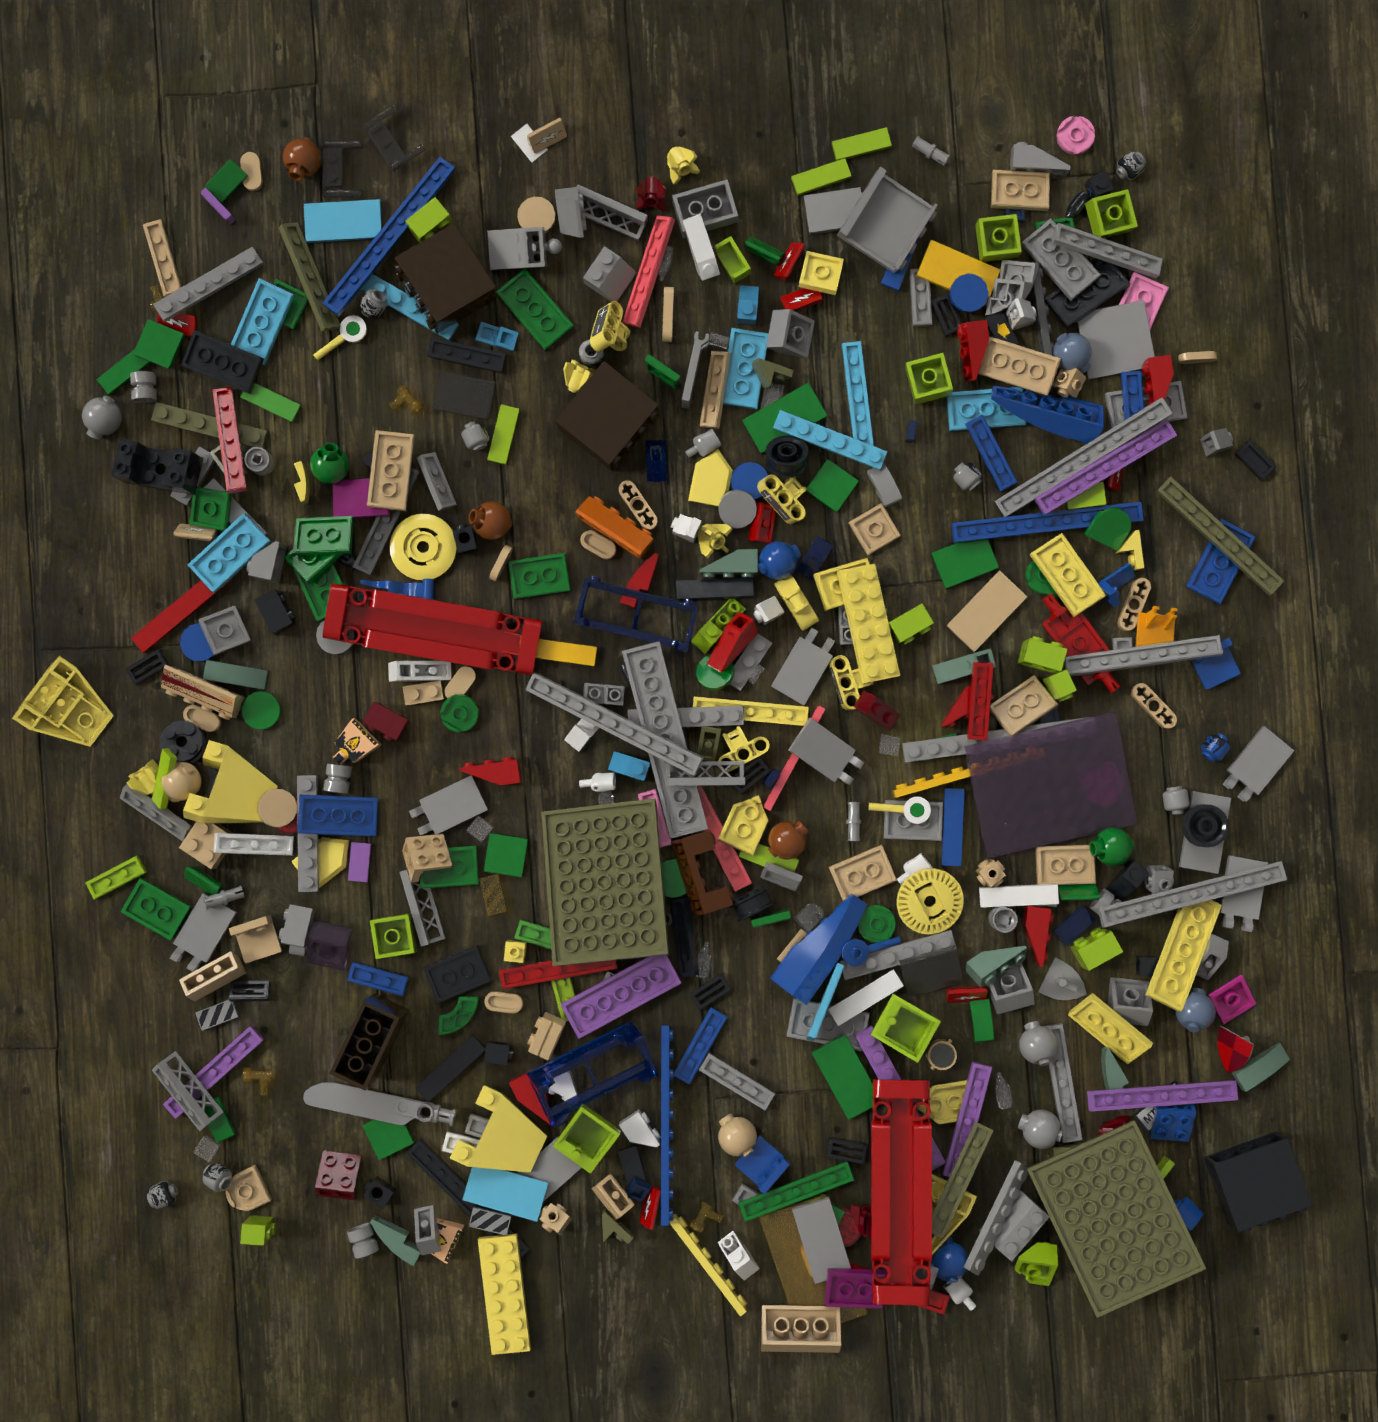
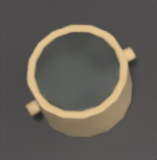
M936 1039L928 1045L926 1057L932 1065V1070L935 1068L947 1070L955 1064L957 1052L951 1044V1039L948 1041Z

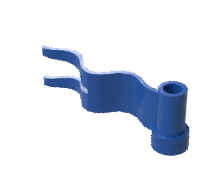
M423 579V583L360 580V584L389 589L386 592L435 600L433 598L434 579ZM360 595L359 599H364V595Z

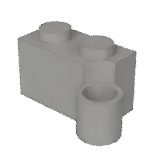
M291 904L289 909L285 910L283 918L286 920L285 926L280 930L279 939H281L282 944L290 945L289 954L306 956L315 910Z

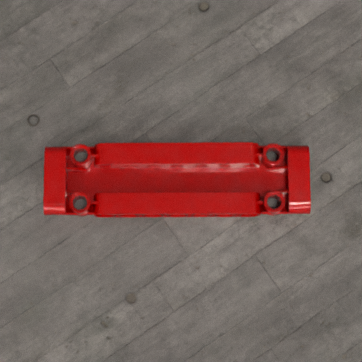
M332 583L323 628V638L434 660L532 675L535 667L542 620L381 590H368ZM358 591L364 594L362 602H358L355 599V594ZM511 618L517 621L515 629H509L507 626V621ZM352 629L358 633L356 640L349 638V631ZM502 657L510 658L511 664L509 667L501 665L500 660Z
M873 1079V1121H871L872 1303L883 1305H930V1262H932V1124L930 1122V1081ZM880 1104H884L887 1107V1112L884 1115H878L876 1112V1108ZM919 1105L926 1107V1113L923 1116H918L916 1113V1108ZM879 1267H884L887 1270L884 1277L876 1275V1270ZM919 1268H924L927 1273L925 1277L918 1278L916 1271Z

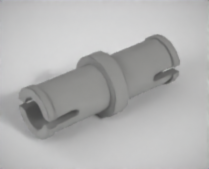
M917 136L912 145V148L925 154L926 158H932L942 166L947 164L951 156L936 148L937 145L934 143L931 145L919 136Z
M848 802V820H846V824H848V841H860V802Z
M239 886L227 891L220 890V893L203 897L204 903L210 902L205 904L206 909L221 904L227 905L230 901L244 898V893L241 892L242 887Z

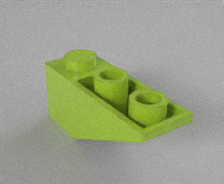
M729 599L697 632L691 642L706 654L720 639L726 625L738 612L743 613L746 609L737 600Z

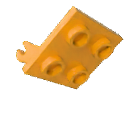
M1153 606L1152 610L1147 613L1138 612L1136 647L1174 642L1175 619L1177 618V615H1174V613L1178 611L1177 608H1171L1170 612L1165 615L1156 613L1160 609L1159 606Z

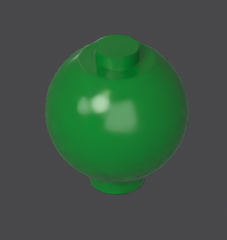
M329 442L313 453L310 460V469L314 477L320 482L334 484L341 481L347 475L349 460L343 450L338 448L335 443Z
M1110 827L1102 830L1096 836L1095 841L1090 842L1089 850L1093 857L1096 856L1102 863L1109 866H1119L1130 858L1134 850V842L1124 830Z

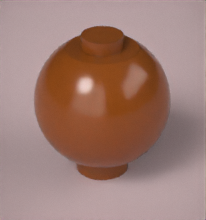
M294 139L284 148L283 163L291 179L302 181L303 178L314 175L320 168L321 153L311 139Z
M485 502L478 506L477 509H472L469 514V523L473 524L477 534L488 540H496L503 537L512 526L509 511L498 502Z
M800 820L795 824L791 821L780 822L769 833L768 844L770 847L768 850L775 858L779 856L785 860L794 859L804 851L807 843L805 835L809 833V830Z

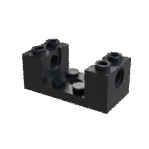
M119 439L111 476L126 484L195 495L203 458L191 450L173 448L171 452L148 448L137 441ZM165 465V473L159 475V468Z

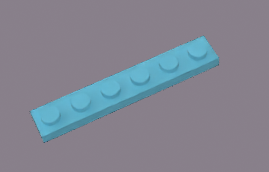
M374 274L361 288V291L365 293L370 289L382 291L386 296L387 306L430 330L425 321L427 319L424 313L420 314L415 306L416 301L413 297L409 298L405 292ZM459 324L450 325L438 333V335L450 341Z
M861 341L842 343L852 437L874 446Z
M782 410L779 411L773 426L774 430L797 437L805 442L877 470L881 469L887 454L885 450Z

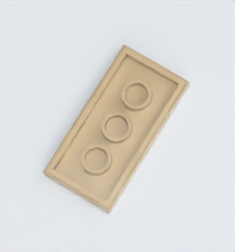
M989 336V342L978 374L1049 396L1061 358Z
M375 431L367 507L406 511L414 434Z
M999 570L946 626L966 646L975 652L1027 596Z

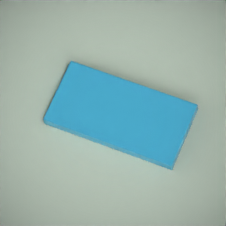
M380 199L304 204L306 243L374 239L382 229Z
M259 278L231 345L264 358L262 365H265L295 295Z
M736 328L731 329L728 347L731 357L723 401L724 405L757 410L761 382L751 364L752 361L758 358L765 360L768 333Z
M1012 387L1017 389L1019 393H1023V388ZM992 389L953 392L951 396L946 397L949 432L968 430L965 423L982 414L989 428L1025 426L1026 421L991 399Z
M243 513L187 565L213 593H216L248 564L253 555L263 550L271 541Z
M837 963L834 967L806 1037L807 1040L814 1041L817 1037L844 969V965Z
M472 1167L462 1200L538 1222L549 1183L506 1170Z

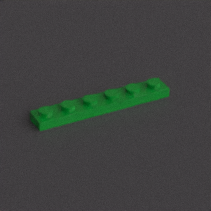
M845 1161L768 1190L765 1194L761 1193L738 1202V1205L746 1222L854 1181L848 1162Z

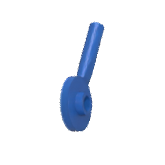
M899 937L867 945L862 940L852 939L844 945L842 951L843 959L851 966H860L866 962L869 953L899 945L901 940Z

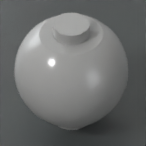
M108 396L93 398L84 406L82 420L88 428L86 433L88 436L101 440L103 435H110L119 428L122 414L119 406L114 403L115 400Z
M1039 1021L1027 1023L1024 1025L1026 1031L1019 1040L1020 1052L1030 1063L1046 1066L1051 1063V1060L1054 1059L1058 1052V1039L1051 1029L1040 1026Z
M1040 1109L1032 1111L1029 1115L1022 1114L1018 1129L1023 1130V1136L1028 1144L1037 1149H1048L1054 1146L1056 1141L1060 1142L1063 1131L1060 1130L1061 1124L1059 1119L1047 1110Z

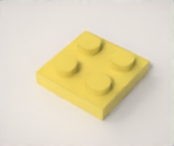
M807 251L798 287L836 295L844 259Z

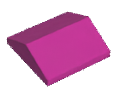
M1242 975L1208 995L1213 1001L1216 1014L1223 1024L1256 1005Z

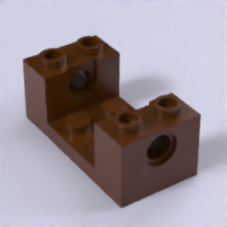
M708 830L671 841L693 915H704L732 906L733 894L727 886L705 891L706 883L701 878L699 872L700 863L695 859V855L716 849V839L713 833Z

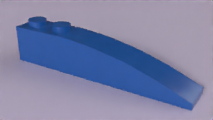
M992 387L991 399L1001 407L1034 426L1066 439H1074L1088 444L1100 436L1104 427L1102 405L1070 396L1067 398L1062 396L1056 398L1052 397L1051 393H1049V396L1035 395L1033 391L1029 390L1019 393L1014 388Z
M853 894L848 896L833 910L834 912L828 918L825 917L820 921V925L813 931L810 930L800 943L797 942L790 949L770 979L807 1005L840 958L844 945L850 941L867 904Z

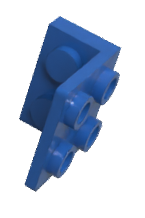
M1230 638L1221 640L1222 656L1191 660L1206 690L1240 674L1228 648L1233 645Z
M1182 1104L1154 1107L1155 1117L1150 1133L1151 1139L1189 1142L1196 1116L1195 1105Z
M759 1135L753 1147L754 1151L746 1157L741 1155L735 1162V1166L756 1183L758 1189L765 1194L790 1163L785 1156Z

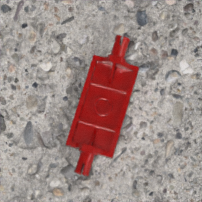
M1052 593L1042 599L1052 614L1041 625L1054 642L1063 644L1062 647L1067 649L1065 657L1110 651L1082 612L1073 617L1066 606H1060ZM1111 671L1079 675L1086 686L1096 679H1101L1110 693L1120 687V684L1110 673Z

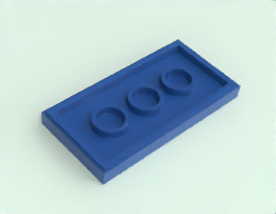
M1221 519L1220 522L1250 549L1256 536ZM1209 541L1185 587L1220 605L1239 568Z
M300 794L297 833L376 836L378 798Z

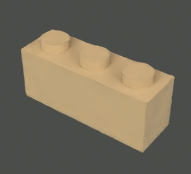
M230 951L179 979L186 997L195 1002L246 974L240 958Z

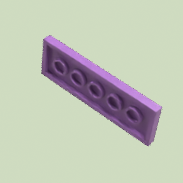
M667 955L651 956L638 961L562 1002L560 1005L579 1039L681 984V981Z

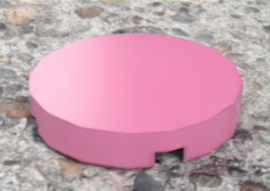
M1068 117L1057 130V142L1061 149L1068 154H1083L1089 150L1094 142V126L1085 117Z

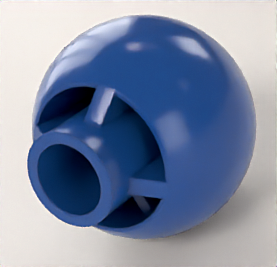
M781 541L769 543L760 553L758 568L762 574L771 579H785L795 571L797 560L801 558V553L795 544L790 546Z
M948 1237L932 1255L931 1263L939 1269L936 1277L947 1283L958 1282V1279L967 1271L964 1265L968 1255L961 1245L953 1242V1237Z

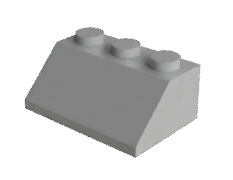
M1019 1190V1195L1013 1202L1011 1212L1006 1217L1002 1231L997 1236L994 1246L1010 1261H1013L1048 1220L1049 1215L1025 1193Z

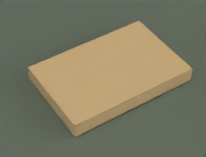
M992 171L991 208L1034 211L1049 210L1050 173Z
M1033 675L990 705V712L1012 738L1056 708L1058 703L1037 677Z
M882 845L829 866L843 901L851 894L859 897L897 881Z
M1089 845L1035 847L1038 885L1096 884L1095 856L1091 855Z

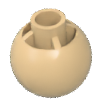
M177 762L175 769L167 777L163 775L161 784L170 801H185L188 799L189 793L195 795L198 793L201 787V775L192 764Z
M730 1113L719 1121L721 1129L718 1133V1140L721 1148L727 1154L732 1156L743 1155L746 1157L754 1151L753 1147L757 1141V1132L749 1120L743 1117H734Z

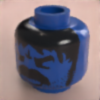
M1221 733L1218 735L1210 734L1200 747L1202 750L1201 755L1213 763L1221 761L1230 750V746L1227 743L1228 738Z

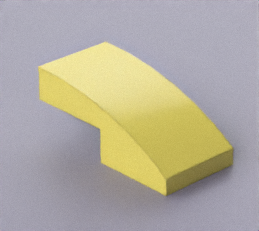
M302 461L294 463L301 481L295 483L294 486L301 503L305 505L309 501L310 483L306 466Z

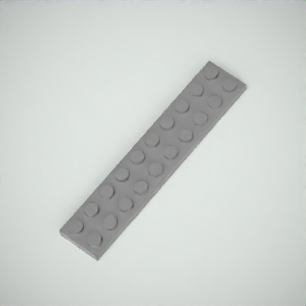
M660 641L622 651L641 726L687 749ZM648 753L670 839L708 829L697 785L667 786L666 761ZM670 766V777H679L684 772L675 766Z

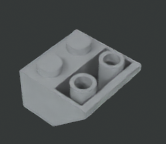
M578 187L555 189L560 233L579 238L584 237L583 230H587L582 193H578Z

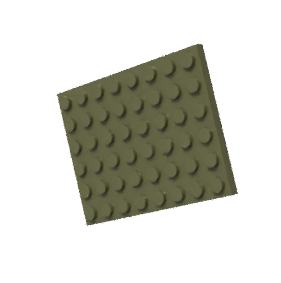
M656 799L541 812L553 966L669 955Z
M1135 1120L1027 1168L1097 1318L1206 1269Z

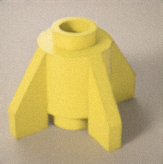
M673 147L669 151L667 164L670 168V179L673 184H677L681 176H685L690 172L694 174L700 172L697 165L693 163L697 158L694 151L684 147Z
M573 359L571 363L566 362L563 371L566 386L569 387L568 390L578 393L597 369L588 368Z
M727 524L703 525L698 531L701 553L707 558L714 552L712 549H722L727 553L729 550L724 546V535L727 536L732 531V528Z
M152 759L137 772L130 774V780L127 782L128 786L143 794L153 795L158 771L157 763Z

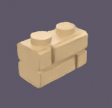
M545 1012L543 1017L539 1016L534 1026L538 1028L536 1034L532 1033L527 1043L530 1045L528 1051L541 1058L550 1060L566 1020L555 1017V1015Z
M612 1174L607 1175L591 1188L615 1220L635 1205L630 1198H627L628 1195Z

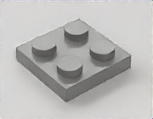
M236 606L198 620L214 656L251 641Z

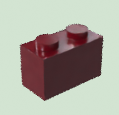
M864 690L853 706L873 722L891 731L900 717L898 712L878 697Z
M373 702L363 722L367 724V729L375 733L378 730L384 733L382 737L393 742L394 739L400 740L410 720L377 702Z

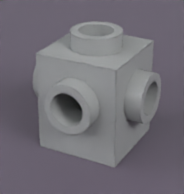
M1165 865L1147 866L1146 871L1150 873L1144 879V885L1147 890L1155 894L1172 889L1174 885V871Z

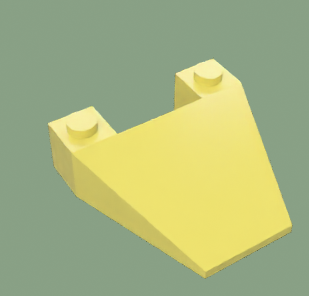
M209 740L203 755V765L218 769L219 772L209 798L189 793L183 810L184 818L200 823L263 822L258 814L260 798L267 791L277 789L278 786L229 746Z
M484 1085L475 1104L493 1113L477 1147L460 1139L457 1141L450 1159L467 1167L531 1173L547 1135L503 1093Z

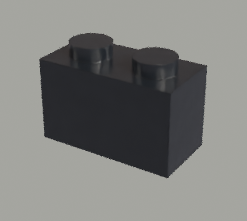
M274 589L254 599L271 634L277 635L296 625L294 622L296 616L292 609L288 610L285 604L288 601L283 592Z

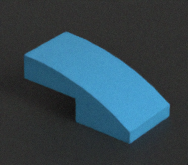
M480 322L475 341L513 351L518 332Z

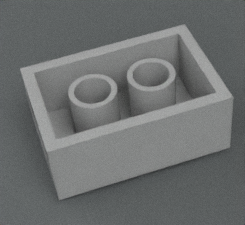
M728 179L672 195V203L683 238H686L687 235L682 220L699 214L702 216L706 231L738 223V213Z

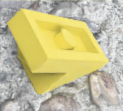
M1139 530L1133 531L1115 553L1130 552L1128 563L1132 565L1133 571L1144 568Z

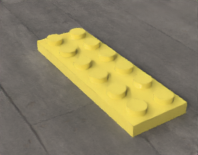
M870 564L837 571L862 684L899 677V667L876 565Z
M1208 900L1178 908L1145 994L1146 996L1178 1012H1182L1222 907L1221 904Z
M515 1233L479 1237L478 1246L491 1353L495 1355L530 1351L531 1342L518 1235Z

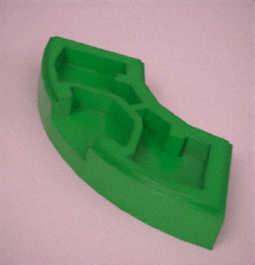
M459 996L458 1004L454 1010L448 1014L439 1015V1035L454 1033L464 1027L475 1014L479 997Z

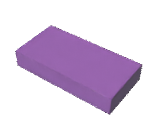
M206 187L201 191V195L229 224H233L236 221Z
M351 842L348 881L368 882L371 843Z

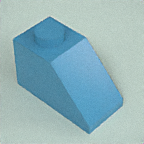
M740 285L737 324L756 325L759 287Z
M614 751L608 770L645 781L650 762Z

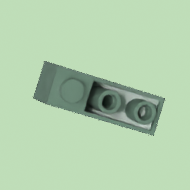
M738 549L700 569V574H703L704 578H714L715 574L723 575V578H734V575H742V578H753V575L758 573V549Z
M991 648L933 665L937 684L971 675L973 662H992L993 668H995L996 664Z
M1019 946L981 952L967 961L966 972L980 988L986 984L990 985L997 976L1006 974L1013 965L1020 964L1025 960L1027 947Z

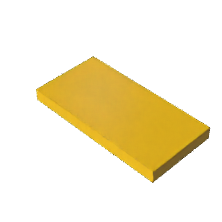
M930 240L916 277L950 291L951 285L958 277L968 273L975 274L986 283L988 297H990L994 288L995 278H998L1000 269Z

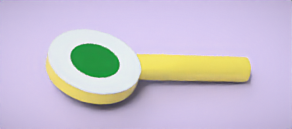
M355 315L343 319L340 324L341 334L313 354L317 361L345 340L351 343L361 341L367 333L365 321Z
M912 797L907 800L905 805L869 803L868 809L871 811L904 813L906 819L915 824L925 822L931 813L930 804L922 797Z

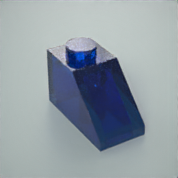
M665 440L646 441L647 482L666 481Z
M817 536L796 572L812 581L814 578L813 574L818 572L833 545Z

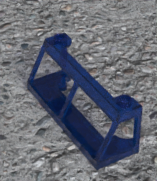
M591 575L589 579L584 578L574 624L590 626L591 628L653 643L660 641L661 645L671 648L675 647L685 652L688 651L699 607L695 605L696 601L684 599V602L660 597L600 582L601 578ZM588 587L638 599L633 628L584 617L583 611ZM645 600L692 612L686 641L637 630L642 601Z
M630 1021L526 1074L548 1121L555 1128L565 1124L569 1117L568 1113L579 1108L582 1104L585 1105L635 1079L648 1082L656 1077L658 1072L644 1036ZM621 1044L625 1048L630 1046L639 1048L644 1058L643 1062L598 1084L588 1063L589 1060ZM584 1063L594 1086L549 1108L544 1094L548 1093L549 1088L555 1084L553 1078Z

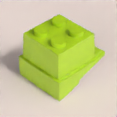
M892 994L870 1035L918 1063L941 1021Z
M582 1104L552 1147L591 1174L619 1137L621 1131L587 1105Z

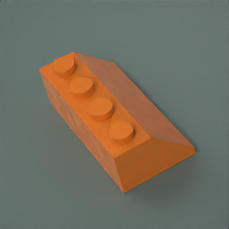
M589 496L576 510L577 518L637 558L642 559L654 541L651 537L652 533L644 528L642 530L635 527L636 523L628 517L623 519L619 516V511L613 507L608 509L603 505L605 502L598 497L592 498Z

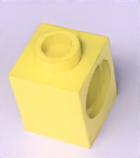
M507 940L504 961L524 963L527 942Z

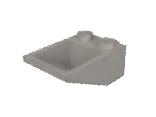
M545 227L487 231L490 270L548 267L546 251H549L551 254H558L562 249V244L558 239L553 238L546 243ZM535 234L539 235L537 242L533 240V235ZM535 254L540 255L539 261L534 259Z

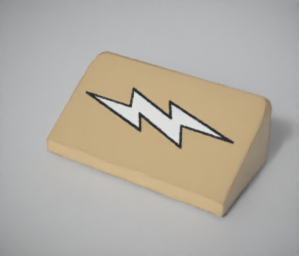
M561 118L527 135V141L533 153H538L567 137Z
M179 524L173 535L182 539L213 542L217 538L218 530L189 524Z

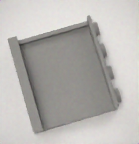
M879 167L837 236L892 273H895L898 269L902 270L907 263L906 256L908 253L912 254L915 250L917 238H922L927 228L925 225L928 221L931 222L937 214L934 210L938 205L936 203L933 206L885 175L886 170Z

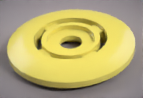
M412 515L404 519L395 528L391 536L390 555L393 563L401 573L415 580L435 579L443 575L451 567L456 557L457 547L452 529L445 521L434 515ZM421 528H426V529H429V530L434 531V532L437 533L438 535L434 537V536H433L431 533H429V532H425V531H421V532H420V529H421ZM422 541L427 542L429 545V549L425 553L419 552L417 548L418 544ZM412 557L418 562H426L427 565H416L409 559Z
M926 868L914 872L902 883L897 894V910L900 918L907 927L921 934H936L950 928L959 918L964 904L963 891L958 881L948 872L936 868ZM934 896L936 899L935 904L930 907L926 906L924 903L926 897ZM942 909L944 910L939 916L929 919V916H935L942 911Z

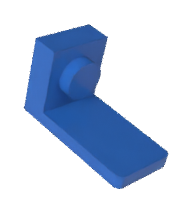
M1130 563L1125 564L1098 582L1106 594L1104 599L1114 608L1121 604L1118 597L1120 595L1118 588L1135 577Z

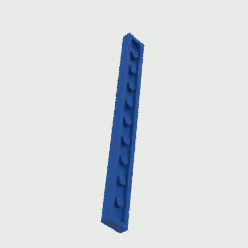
M441 157L436 160L322 304L338 317L341 315L409 228L405 220L436 196L456 171L454 166Z
M1141 502L1053 511L1045 515L1043 513L956 522L951 524L953 543L1088 528L1100 511L1112 507L1123 509L1130 517L1131 523L1144 521Z
M669 1025L661 1026V1226H669V1221H673V1208H669V1200H673V1188H669V1180H673V1168H669V1160H673V1148H669V1140H673V1128H669V1120H673V1108H669V1101H673V1089H669V1081H673V1069H669V1061H673V1049H669V1041H673V1029H669Z

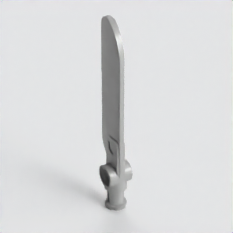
M322 1082L311 1086L305 1091L303 1097L304 1102L309 1106L397 1125H405L416 1118L422 1122L437 1123L440 1121L453 1126L457 1115V1109L441 1108V1105H436L430 1101L424 1102L368 1089L365 1091L358 1087L336 1082ZM423 1107H427L430 1109V1116H425L423 1114Z

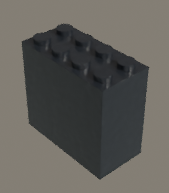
M1276 1131L1203 1157L1226 1222L1237 1232H1248L1252 1229L1251 1227L1257 1225L1265 1226L1273 1219H1284L1290 1213H1301L1306 1211L1307 1207L1312 1206L1289 1140Z

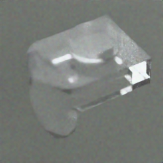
M814 903L807 904L794 919L805 932H809L824 917V910L820 905Z

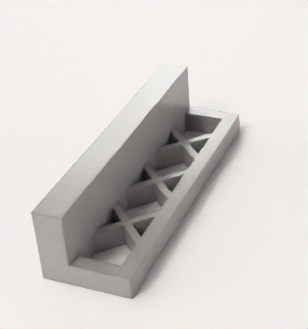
M577 185L578 193H582L583 201H586L589 207L584 209L587 219L639 241L648 222V215ZM602 208L606 215L600 218L595 217L592 210ZM620 216L623 223L616 226L611 223L610 217ZM632 223L640 225L637 235L629 232L627 225Z
M702 761L699 768L703 772L698 777H692L685 771L679 777H670V766L674 765L666 762L667 786L745 785L744 761ZM701 765L709 766L706 769H704ZM712 765H717L722 770L717 777H712L707 772ZM720 765L728 766L725 769H723ZM731 765H739L740 777H731L726 770ZM704 773H706L709 777H701V776H702ZM723 773H725L728 777L721 776L723 775Z
M408 870L401 871L400 876L420 945L425 946L446 939L432 889L422 888L428 892V898L426 902L419 900L417 893L420 890V884L410 882ZM425 907L433 910L434 915L431 921L423 917ZM431 925L438 928L439 937L430 939L428 930Z
M176 1051L152 1069L153 1073L199 1131L223 1113L222 1109ZM174 1058L178 1063V1070L171 1069L167 1062ZM181 1075L189 1077L190 1086L182 1084L180 1081ZM193 1090L199 1091L202 1094V1101L195 1100L192 1097ZM205 1106H211L216 1113L209 1118L204 1112Z

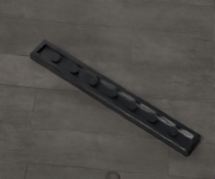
M421 1138L406 1152L470 1217L474 1206L493 1210L462 1200L467 1184ZM509 1226L507 1234H515L516 1232ZM485 1231L489 1236L502 1235L494 1232ZM518 1235L521 1259L530 1249V1246Z

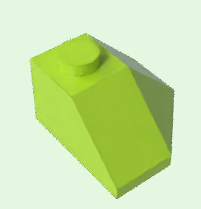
M1037 1242L1019 1256L1015 1265V1271L1018 1274L1022 1273L1025 1275L1026 1280L1030 1284L1049 1286L1058 1267L1057 1245L1048 1242Z

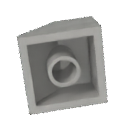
M604 246L584 275L583 281L585 285L609 301L618 302L637 272L620 256Z
M791 309L773 310L766 348L781 354L808 358L815 321Z
M275 541L253 555L247 564L248 575L258 580L279 584L284 564L283 557L286 555L287 546Z
M1022 963L1013 965L1006 974H1000L993 983L987 985L997 1015L1035 1004L1033 989Z
M1111 977L1108 1006L1130 1024L1148 1026L1153 1013L1152 999L1145 995L1149 981Z

